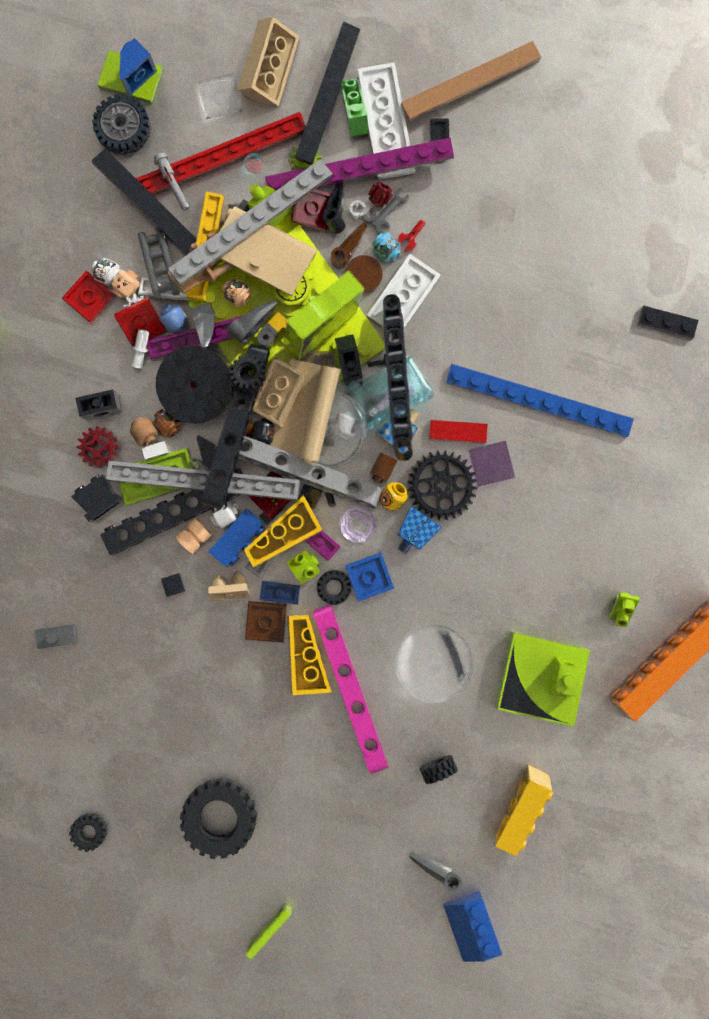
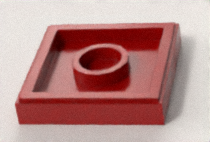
M86 270L62 299L92 324L116 295L102 283L96 281L93 275Z
M148 297L114 314L115 319L132 347L135 346L139 329L149 332L148 340L166 331Z

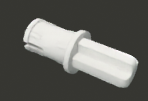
M138 330L136 343L132 348L134 350L130 365L132 367L143 368L145 352L148 351L146 346L149 332L146 330Z

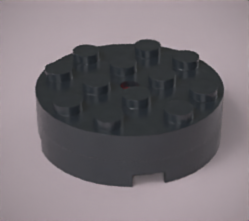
M201 345L185 346L171 352L162 361L156 375V392L161 405L171 416L186 423H204L220 416L230 406L235 392V387L231 382L229 374L231 364L217 350L209 347L203 350Z

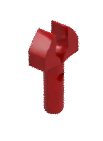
M419 220L409 234L402 232L399 235L398 241L400 246L402 242L409 240V245L404 249V252L412 251L416 247L417 243L414 242V238L426 225L424 220Z

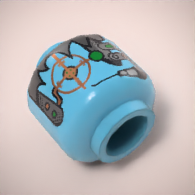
M381 233L372 243L374 246L373 252L384 262L390 259L394 261L401 253L399 251L400 242L389 233L384 235Z

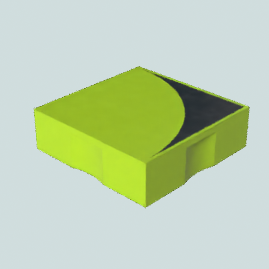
M349 271L287 320L284 345L298 360L302 359L357 313L364 288Z
M511 632L505 656V670L500 680L495 708L574 727L590 650ZM556 657L576 661L580 667L576 694L573 697L567 698L549 694Z

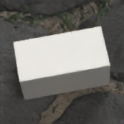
M165 441L142 448L145 460L170 453Z

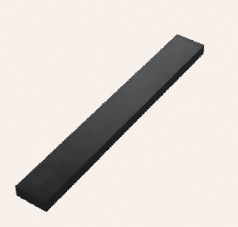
M344 21L294 157L311 166L361 30Z
M104 148L92 160V164L182 253L188 255L190 253V245L196 243L197 238Z

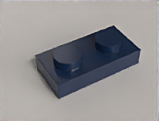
M262 581L260 600L298 605L300 585Z

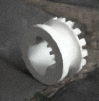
M357 200L350 204L349 213L354 219L363 218V215L366 214L364 202ZM354 207H362L363 211L361 213H354L352 210Z

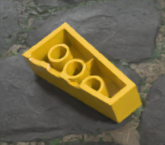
M304 495L244 549L253 567L261 565L323 531Z
M287 615L291 694L332 693L309 615Z
M530 765L527 766L525 771L527 772L525 782L521 780L518 786L517 799L513 798L508 810L510 815L506 814L495 836V847L516 857L519 851L524 850L528 834L531 835L533 833L536 819L541 818L545 802H549L553 795L549 775Z

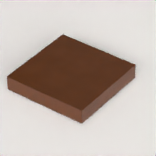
M248 601L245 640L284 643L287 604Z

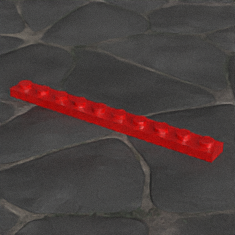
M297 112L170 164L175 173L174 178L177 184L302 134L306 126L300 112ZM160 169L136 178L152 195L170 188L167 179L163 178Z

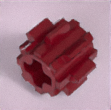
M377 182L376 185L373 184L368 199L378 207L388 205L393 196L391 194L392 189L383 182Z

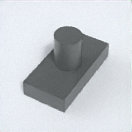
M75 624L35 630L37 649L77 643Z

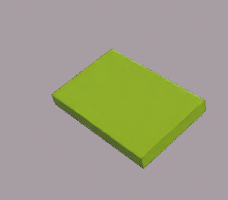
M108 50L97 85L99 88L130 97L120 79V53ZM155 64L157 72L135 91L131 97L152 103L163 67Z

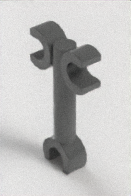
M401 187L396 190L395 198L378 215H376V211L373 208L369 209V212L373 215L372 218H367L363 215V221L376 228L378 235L383 234V231L380 230L381 226H385L387 229L390 228V224L384 219L399 203H406L409 199L408 194L403 198L399 197V194L402 192Z

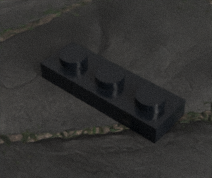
M643 305L637 325L693 339L699 320Z

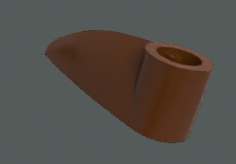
M366 223L358 226L339 247L332 250L331 263L334 268L342 269L348 264L363 238L367 228ZM336 256H343V260L337 261Z

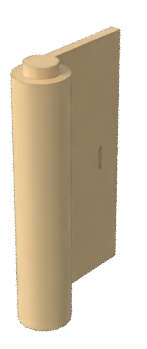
M236 206L233 209L230 208L225 216L227 220L221 230L246 212ZM266 224L219 259L292 297L307 267L313 262L317 249L270 224Z
M290 359L289 365L308 376L283 427L275 424L273 442L270 443V446L303 458L304 463L314 465L315 461L319 462L340 369Z

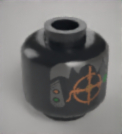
M261 418V421H255L250 438L270 445L273 442L275 425L266 418Z

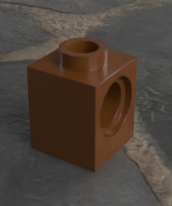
M380 452L370 472V475L373 476L372 479L381 484L383 481L387 483L397 460Z

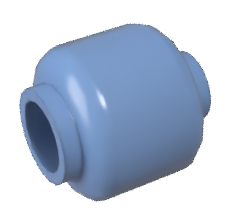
M167 304L161 309L162 313L159 316V320L168 332L178 333L187 326L188 317L179 305Z

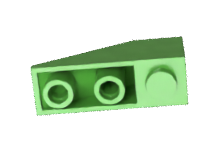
M359 78L342 81L341 89L350 137L369 134L368 116Z

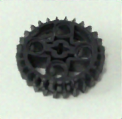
M437 450L436 456L429 452L428 459L423 455L422 459L424 462L422 463L417 460L416 463L419 467L412 466L415 474L409 473L408 475L413 478V480L407 481V484L412 485L407 491H413L409 499L415 498L412 505L419 504L420 506L417 510L424 509V515L428 514V512L431 513L430 519L437 515L438 521L441 520L442 516H444L445 520H448L450 514L453 519L456 518L455 512L462 515L461 508L468 510L466 503L473 504L470 497H476L472 490L478 489V487L473 486V483H476L478 480L472 479V476L476 473L469 472L472 465L466 467L467 459L461 462V455L454 458V452H452L448 456L447 450H444L443 455H440L439 450ZM442 462L445 466V469L443 471H437L435 469V463ZM449 463L457 466L463 474L450 475ZM431 464L432 477L419 480L422 471ZM458 478H463L466 481L464 488L457 486L456 480ZM441 479L444 484H447L444 491L441 487L437 486ZM430 481H434V483H433V489H434L435 492H431V491H432V483H431ZM420 483L428 485L426 493L419 491L418 485ZM451 485H452L453 490H451V491L449 492V495H448L447 491H449V490L451 489ZM465 491L463 499L454 506L453 493ZM434 496L436 508L429 506L421 497ZM442 499L449 501L450 507L448 509L440 507Z

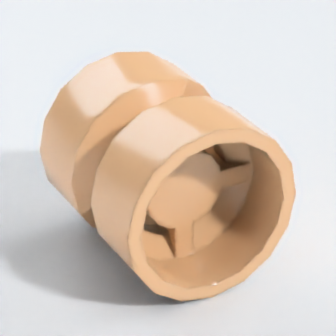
M193 518L187 524V530L183 529L175 538L186 550L193 554L200 547L199 542L205 543L212 535L196 518Z

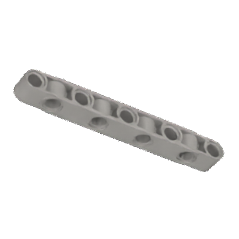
M221 431L220 436H219V438H218V440H217V443H216V445H215V449H216V450H217V446H218V443H219V440H220L222 431ZM244 437L242 446H248L250 449L247 452L240 450L238 459L287 478L300 480L303 484L372 509L376 508L382 489L378 486L315 462L314 465L304 463L303 458L252 438ZM229 440L226 445L233 446L236 441ZM283 459L286 464L280 466L275 461ZM317 472L322 478L314 479L312 474ZM354 486L357 488L358 492L351 493L348 490V487Z

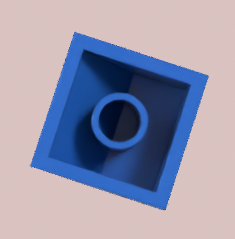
M135 38L125 43L120 51V79L127 94L131 96L157 72L151 54Z

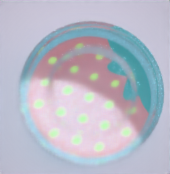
M250 153L245 157L244 165L246 170L252 174L259 173L262 170L263 160L259 154Z

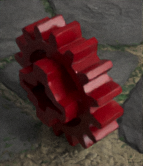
M96 426L95 431L92 428H88L89 433L82 432L84 438H78V441L81 442V445L76 446L77 449L81 450L78 456H84L82 462L87 463L89 461L88 466L93 467L95 464L97 468H101V464L107 467V461H114L113 455H119L115 452V449L120 448V446L115 445L118 438H112L114 433L112 431L107 433L108 429L105 427L102 431L99 426ZM102 435L107 437L110 443H105ZM98 444L104 446L102 448H98V450L93 448L98 446ZM87 451L93 453L94 459L88 455Z

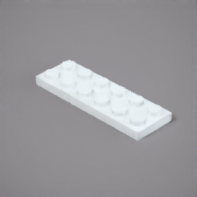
M395 62L358 69L359 82L368 116V128L373 154L410 146L405 115L401 107L402 99ZM411 167L377 174V178L380 180L414 174L415 168Z

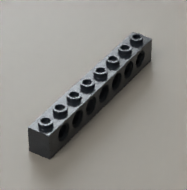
M235 467L234 473L244 474L241 468L237 469ZM192 490L186 494L181 492L175 495L172 501L167 502V500L156 504L157 508L150 510L147 508L139 512L140 516L136 518L131 516L122 520V524L119 526L111 525L105 528V532L100 534L109 555L114 556L211 510L213 507L201 504L204 491ZM227 493L225 501L233 500L241 495ZM192 497H196L198 500V504L195 507H190L188 503ZM178 505L180 513L173 516L171 509L173 506ZM160 513L163 516V520L161 523L156 524L154 517ZM139 522H144L145 529L142 532L137 530ZM122 530H126L128 536L122 541L119 534Z

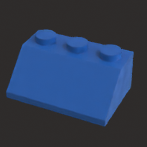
M480 891L443 904L463 962H484L502 955Z

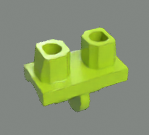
M623 592L617 595L616 602L610 613V619L615 620L616 626L627 627L640 601L639 596H630L629 593Z

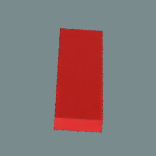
M430 420L429 440L487 443L488 424Z

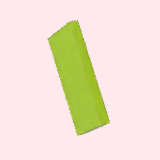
M188 448L137 463L194 469ZM118 482L125 506L182 490L181 488Z

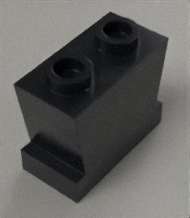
M100 474L94 476L90 480L91 483L87 486L82 485L74 491L75 494L71 496L87 513L84 516L88 522L93 523L123 502V498L120 494L114 492L110 482L106 480V475L103 474L101 476Z

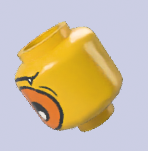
M391 482L382 490L379 500L385 509L396 511L406 502L408 498L407 490L401 483Z

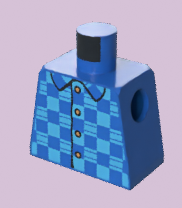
M411 506L398 532V536L404 539L398 549L406 555L413 546L421 550L441 529V526Z

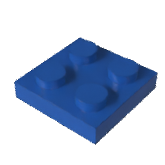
M381 552L345 565L358 602L394 589Z

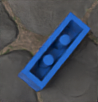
M246 508L208 552L225 567L233 566L239 560L238 555L240 552L244 551L251 544L250 541L254 536L258 538L265 530L263 528L265 523Z

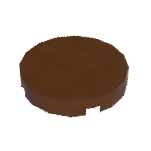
M360 255L353 258L347 264L345 273L349 271L364 288L363 293H370L376 290L383 277L382 267L379 262L368 255Z

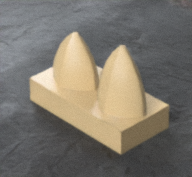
M237 570L232 576L230 585H227L225 579L218 575L213 580L211 586L208 587V594L211 601L249 598V589L244 575Z

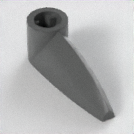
M209 301L191 309L203 350L207 349L214 330V318H216Z
M271 301L252 309L240 319L234 320L229 325L227 333L242 345L246 344L279 305L278 302Z
M411 853L409 858L429 875L442 882L446 889L455 892L461 888L462 880L458 871L429 857ZM453 877H455L456 882L452 881L451 883H449L448 879H452Z

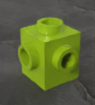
M306 549L287 562L301 585L320 573L317 567L319 564L314 554L310 556Z

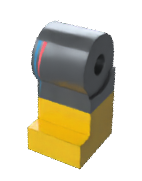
M279 312L258 333V341L263 347L271 348L274 346L276 338L284 330L287 332V319Z

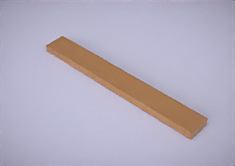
M531 41L402 101L401 107L408 120L411 121L539 61L541 55L534 42Z

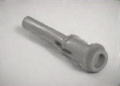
M164 153L155 155L154 164L159 167L163 178L167 179L182 210L189 209L190 207L174 178L175 173L168 162V156Z

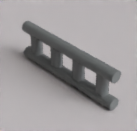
M156 227L157 234L146 237L145 232H139L138 238L154 300L160 301L162 299L161 293L171 290L172 294L176 296L180 294V291L169 275V283L158 286L156 277L167 274L168 268L173 264L165 235ZM159 241L161 250L150 253L148 244ZM163 257L165 266L154 269L152 261Z

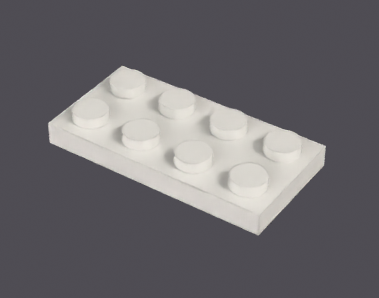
M409 254L367 314V318L384 328L383 299L389 294H395L400 299L405 328L441 275Z

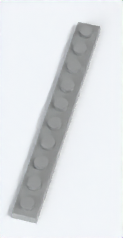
M321 159L172 265L168 268V272L180 286L184 285L330 179L332 172Z
M109 461L106 480L204 491L210 471ZM233 473L227 493L298 501L300 480ZM222 476L217 477V478L215 479V482H216V483H221V482H223L224 477H222Z

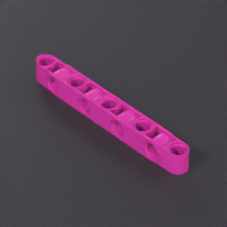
M328 605L314 610V618L369 773L373 774L389 767L332 606ZM328 629L336 631L337 636L332 640L326 637L325 633ZM347 666L350 672L348 675L342 676L339 674V668ZM354 703H360L363 706L360 712L352 710L351 707ZM373 740L376 744L374 748L367 749L365 742Z

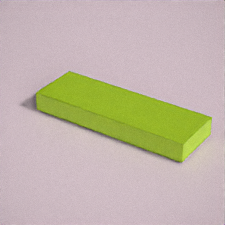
M285 905L248 946L246 956L249 959H252L291 915L292 909L288 905Z

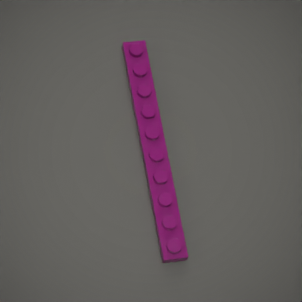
M451 138L327 163L325 165L332 172V177L320 186L454 159ZM307 168L265 176L266 185L277 191Z

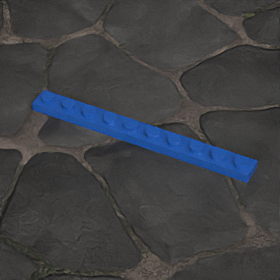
M451 364L446 380L447 384L623 437H629L634 418Z

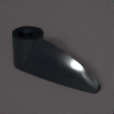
M343 182L336 183L323 214V219L332 234H339L346 227L342 219L344 206Z

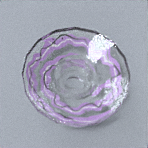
M362 505L347 508L339 521L342 535L353 543H364L370 540L377 530L375 514L369 508ZM356 521H360L362 523L361 528L355 527Z

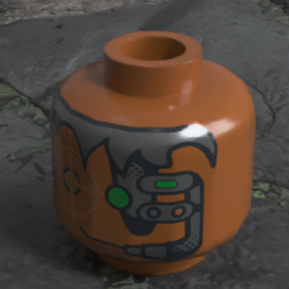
M161 409L154 414L153 425L162 437L168 436L171 438L181 430V421L171 416L166 410Z

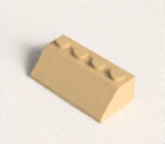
M274 17L258 20L237 90L251 100L276 107L279 106L299 36Z

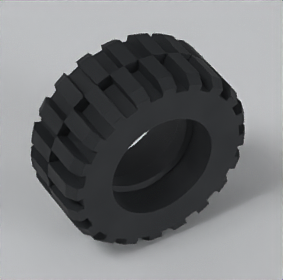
M217 778L215 781L208 780L203 785L196 787L182 807L183 811L180 814V820H182L180 828L185 833L183 836L186 842L190 841V848L193 851L198 849L200 851L199 855L204 857L205 854H209L210 859H216L217 856H221V859H224L229 854H237L251 839L256 826V804L254 800H251L249 791L245 792L241 784L236 785L230 779L223 781L222 778ZM211 801L228 803L237 814V824L234 830L226 835H215L209 832L201 821V812L206 804Z

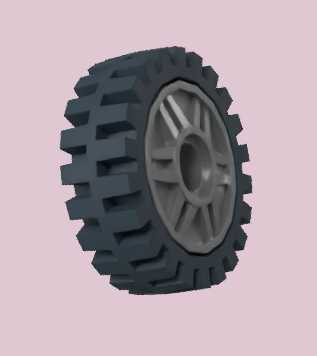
M117 94L114 95L115 98L113 99L109 96L107 97L108 101H101V107L98 105L96 107L97 112L93 114L92 124L97 139L103 147L115 154L118 152L121 155H125V152L131 154L134 149L138 151L140 145L142 147L145 145L144 141L148 140V134H150V121L146 110L138 100L135 101L131 96L128 98L127 95L122 94V97ZM120 123H125L123 127H118Z

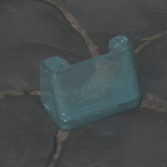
M406 355L410 407L420 404V401L426 402L432 399L434 392L413 357ZM387 368L358 383L353 381L346 386L345 394L355 414H357V418L360 420L365 433L374 429L377 422L381 424L390 418ZM397 374L393 378L398 379L402 377V375Z

